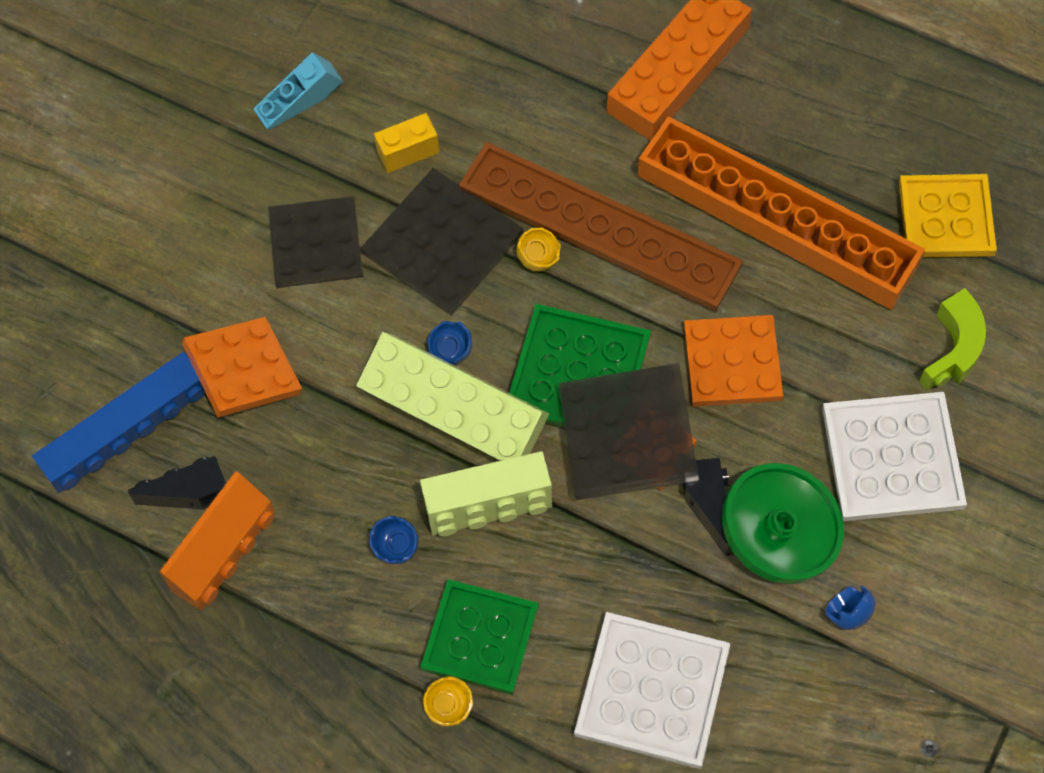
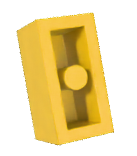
M427 113L374 133L376 151L387 174L440 153L438 135Z

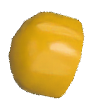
M531 228L523 233L518 240L517 257L522 265L529 270L543 272L552 268L560 259L561 244L556 240L552 232L544 228Z
M446 676L438 679L427 687L423 697L424 711L433 723L444 727L458 725L468 717L473 706L472 691L464 681L458 678Z

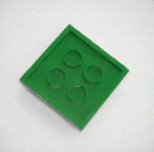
M448 579L421 663V671L442 677H455L471 685L513 696L539 603Z

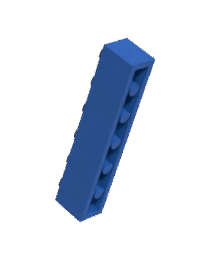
M183 351L32 455V458L58 494L63 490L73 488L79 482V479L86 474L99 470L109 458L115 454L118 455L125 452L132 442L140 437L149 435L154 431L155 426L166 419H172L180 412L181 408L190 402L198 401L204 396L205 390L189 357Z

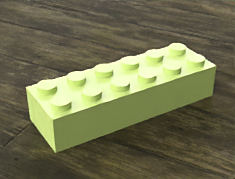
M383 331L356 385L366 392L501 461L530 454L549 416V413L393 334Z

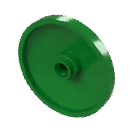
M768 463L753 467L736 480L724 499L722 526L726 540L736 557L749 570L764 579L782 584H798L810 581L829 568L840 553L844 540V522L837 501L820 480L801 468L783 463Z

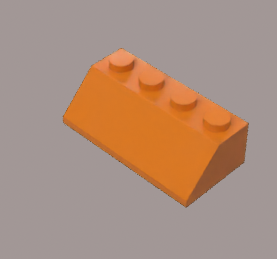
M235 471L159 571L171 592L202 611L206 604L210 605L215 600L219 592V586L225 579L228 580L232 577L237 569L239 559L243 554L247 555L253 549L257 535L262 529L266 530L274 519L275 511L271 501L237 471Z

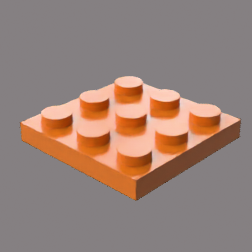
M773 315L684 321L692 407L783 400Z
M266 317L184 337L182 345L217 417L300 395L302 387Z

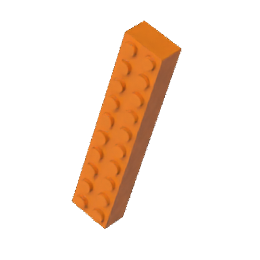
M669 116L639 157L638 176L890 310H893L923 258L925 249Z

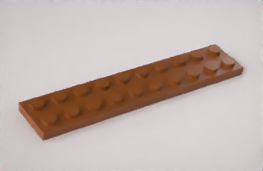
M489 142L485 143L459 184L460 192L537 228H544L564 241L717 312L743 265L742 259Z

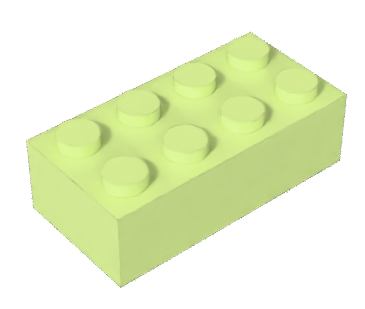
M543 451L420 480L432 536L438 534L439 536H449L456 533L457 530L467 527L479 529L486 526L488 522L496 520L508 522L516 519L517 515L526 513L538 515L547 511V508L552 507V485Z

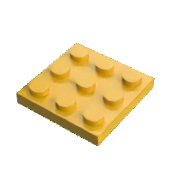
M988 174L900 176L899 189L904 238L924 248L923 257L995 256L997 248Z

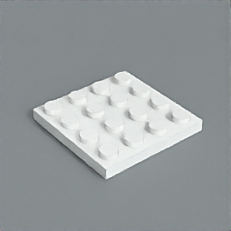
M944 392L823 403L822 411L843 521L964 510L966 508L967 502Z
M606 612L574 736L701 769L731 643Z

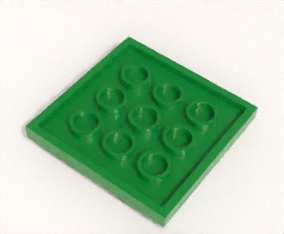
M535 304L509 393L549 413L546 424L621 441L646 355L651 330Z

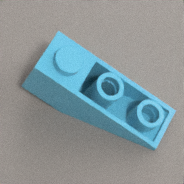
M312 52L253 110L265 127L270 130L323 101L343 80L329 61Z

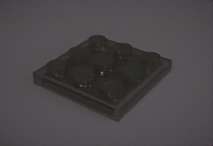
M354 196L268 207L276 288L364 277Z

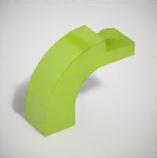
M966 288L943 301L936 315L950 332L954 342V349L924 369L919 382L926 391L935 385L938 388L945 385L951 378L957 384L961 383L975 367L984 347L986 338L984 316L978 303Z

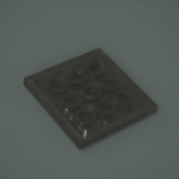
M432 168L362 245L360 250L361 254L452 316L523 234V228L475 195L460 189L457 183Z
M679 363L559 383L576 500L699 480Z

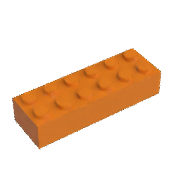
M690 0L607 94V113L651 141L668 116L674 117L750 28L752 8L739 0Z

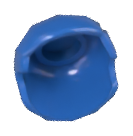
M443 321L429 334L427 339L428 353L454 366L459 365L469 357L473 348L472 335L460 321Z
M385 517L377 521L370 531L369 545L374 555L384 562L401 564L410 560L418 549L419 535L415 527L401 517Z
M863 585L860 586L862 591H858L852 586L845 588L825 608L826 616L840 629L854 630L862 627L871 619L876 601L872 593Z

